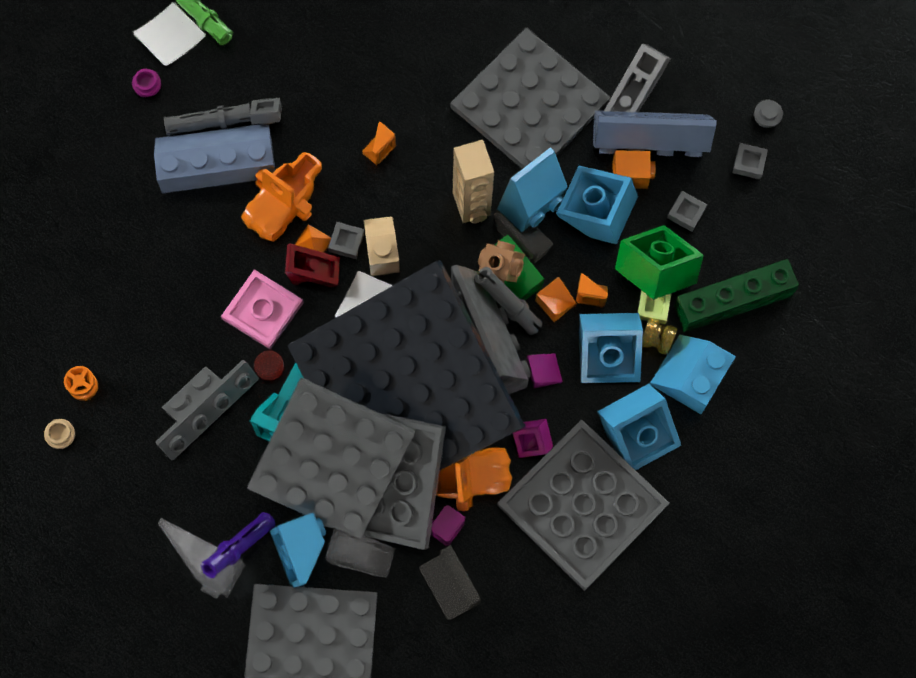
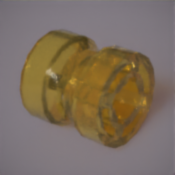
M650 318L643 334L642 346L646 348L652 346L657 348L659 353L667 355L678 328L670 325L662 326L659 324V321Z

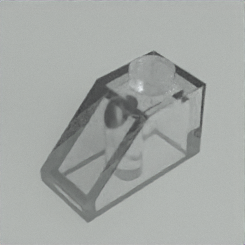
M334 528L326 559L330 564L387 578L395 548L365 535L353 537Z

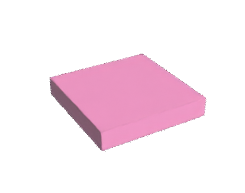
M254 269L221 315V318L271 350L304 302L300 297Z

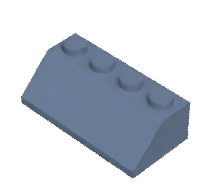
M595 111L593 146L599 148L600 153L615 154L617 149H628V151L657 150L656 154L663 156H672L674 151H685V156L701 157L702 152H710L716 120L710 115Z
M258 124L155 139L156 177L162 193L257 180L255 175L259 170L267 169L271 173L275 171L270 125Z

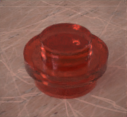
M264 351L255 359L254 369L260 378L274 380L282 374L284 361L277 352Z

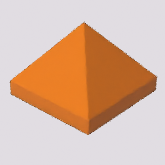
M308 224L295 245L325 253L329 247L331 237Z

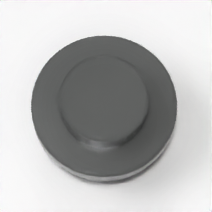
M772 100L761 101L754 110L756 122L764 128L775 127L783 117L781 106Z

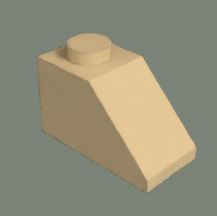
M384 217L364 220L371 276L400 273L393 218Z

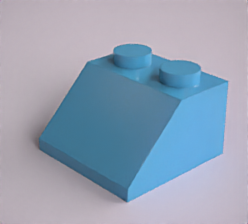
M552 148L546 150L510 178L498 206V210L521 232L529 226L536 227L549 210L555 212L559 208L568 187L555 151Z
M578 166L559 206L557 216L590 238L617 244L638 198L631 177Z
M639 313L580 314L579 353L581 383L640 382L643 328Z
M679 335L650 382V385L697 413L702 414L736 356L710 341Z
M650 384L597 411L605 433L614 449L634 470L681 446L666 399Z
M314 513L270 530L288 581L293 588L307 583L324 544L322 536L326 535L325 528L321 519L315 518Z

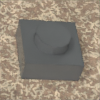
M280 98L252 100L250 109L251 124L271 125L275 122H280L282 110Z
M740 143L732 173L761 179L768 149Z
M682 191L667 219L693 232L708 204Z
M336 222L328 247L329 252L357 260L365 229Z

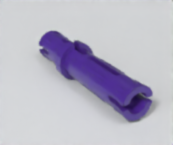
M263 512L232 539L219 544L217 551L202 561L201 569L203 573L209 578H215L228 565L236 564L240 560V555L270 530L274 529L275 521L273 517Z

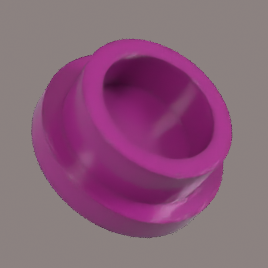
M142 69L133 77L132 86L138 95L150 97L160 90L161 80L155 71Z

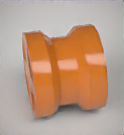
M84 366L71 368L64 377V385L67 391L77 400L91 399L98 390L96 377Z

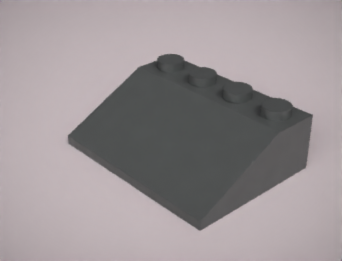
M460 265L452 266L451 282L508 393L511 394L527 388L528 377H531V372L525 360L520 361L517 353L520 347L515 334L509 335L506 327L509 321L504 308H498L495 299L475 281L476 274L482 279L484 278L478 271Z

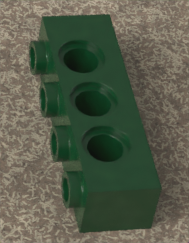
M786 259L682 294L677 297L673 307L683 332L686 333L791 297L799 284L789 260Z

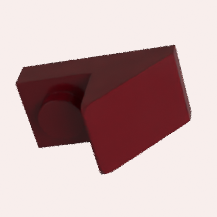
M291 243L287 245L285 273L293 285L306 281L331 288L338 285L340 257Z

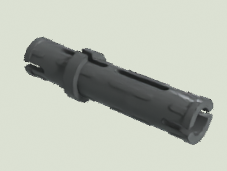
M249 103L225 108L222 105L217 106V109L164 117L167 136L221 126V129L227 128V125L251 122Z
M489 267L479 270L478 272L484 278L482 279L476 274L475 281L506 310L507 317L517 321L529 335L538 332L539 330L533 323L541 328L542 321L531 312L528 303L524 299H519Z

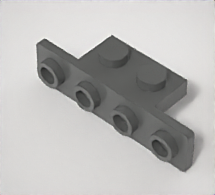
M244 360L238 363L223 379H220L205 366L162 407L176 423L156 441V444L169 459H176L258 381L259 377Z

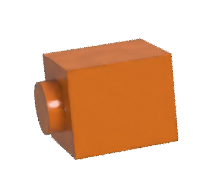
M616 150L613 159V174L631 177L635 189H647L650 179L655 178L656 171L655 161H650V151Z

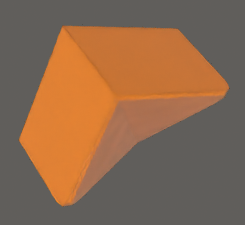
M379 122L376 137L363 149V154L376 165L379 164L396 147L395 134Z
M581 273L576 302L599 307L605 306L608 287L597 285Z
M559 277L538 292L535 299L553 322L577 304Z

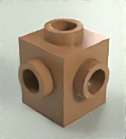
M498 240L497 245L487 244L486 248L481 251L478 259L479 270L489 267L503 283L505 281L517 282L523 269L525 254L514 251L515 245Z

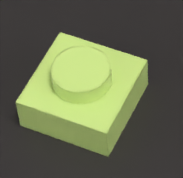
M641 290L637 312L639 313L640 320L666 324L671 293L653 300Z

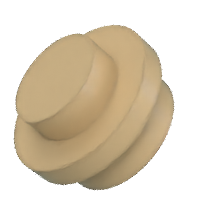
M55 419L46 426L44 437L51 447L63 449L74 441L75 429L69 421Z

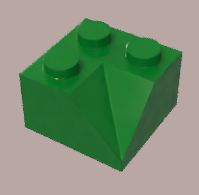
M663 225L621 240L615 269L654 300L697 284L704 255Z

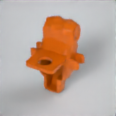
M304 152L294 162L283 164L273 173L267 169L259 170L255 175L257 178L255 184L261 190L248 203L241 216L246 226L256 231L260 238L274 242L285 232L287 225L296 216L303 221L309 219L312 215L310 212L312 206L308 201L314 190V180L322 170L321 162L312 154Z
M485 448L440 470L436 496L456 499L457 510L467 511L469 507L473 506L472 496L495 495L509 491L512 480L509 469L511 460L506 449Z

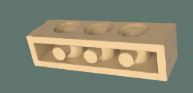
M483 140L454 148L453 195L463 223L469 221L471 223H479L491 215L494 170Z

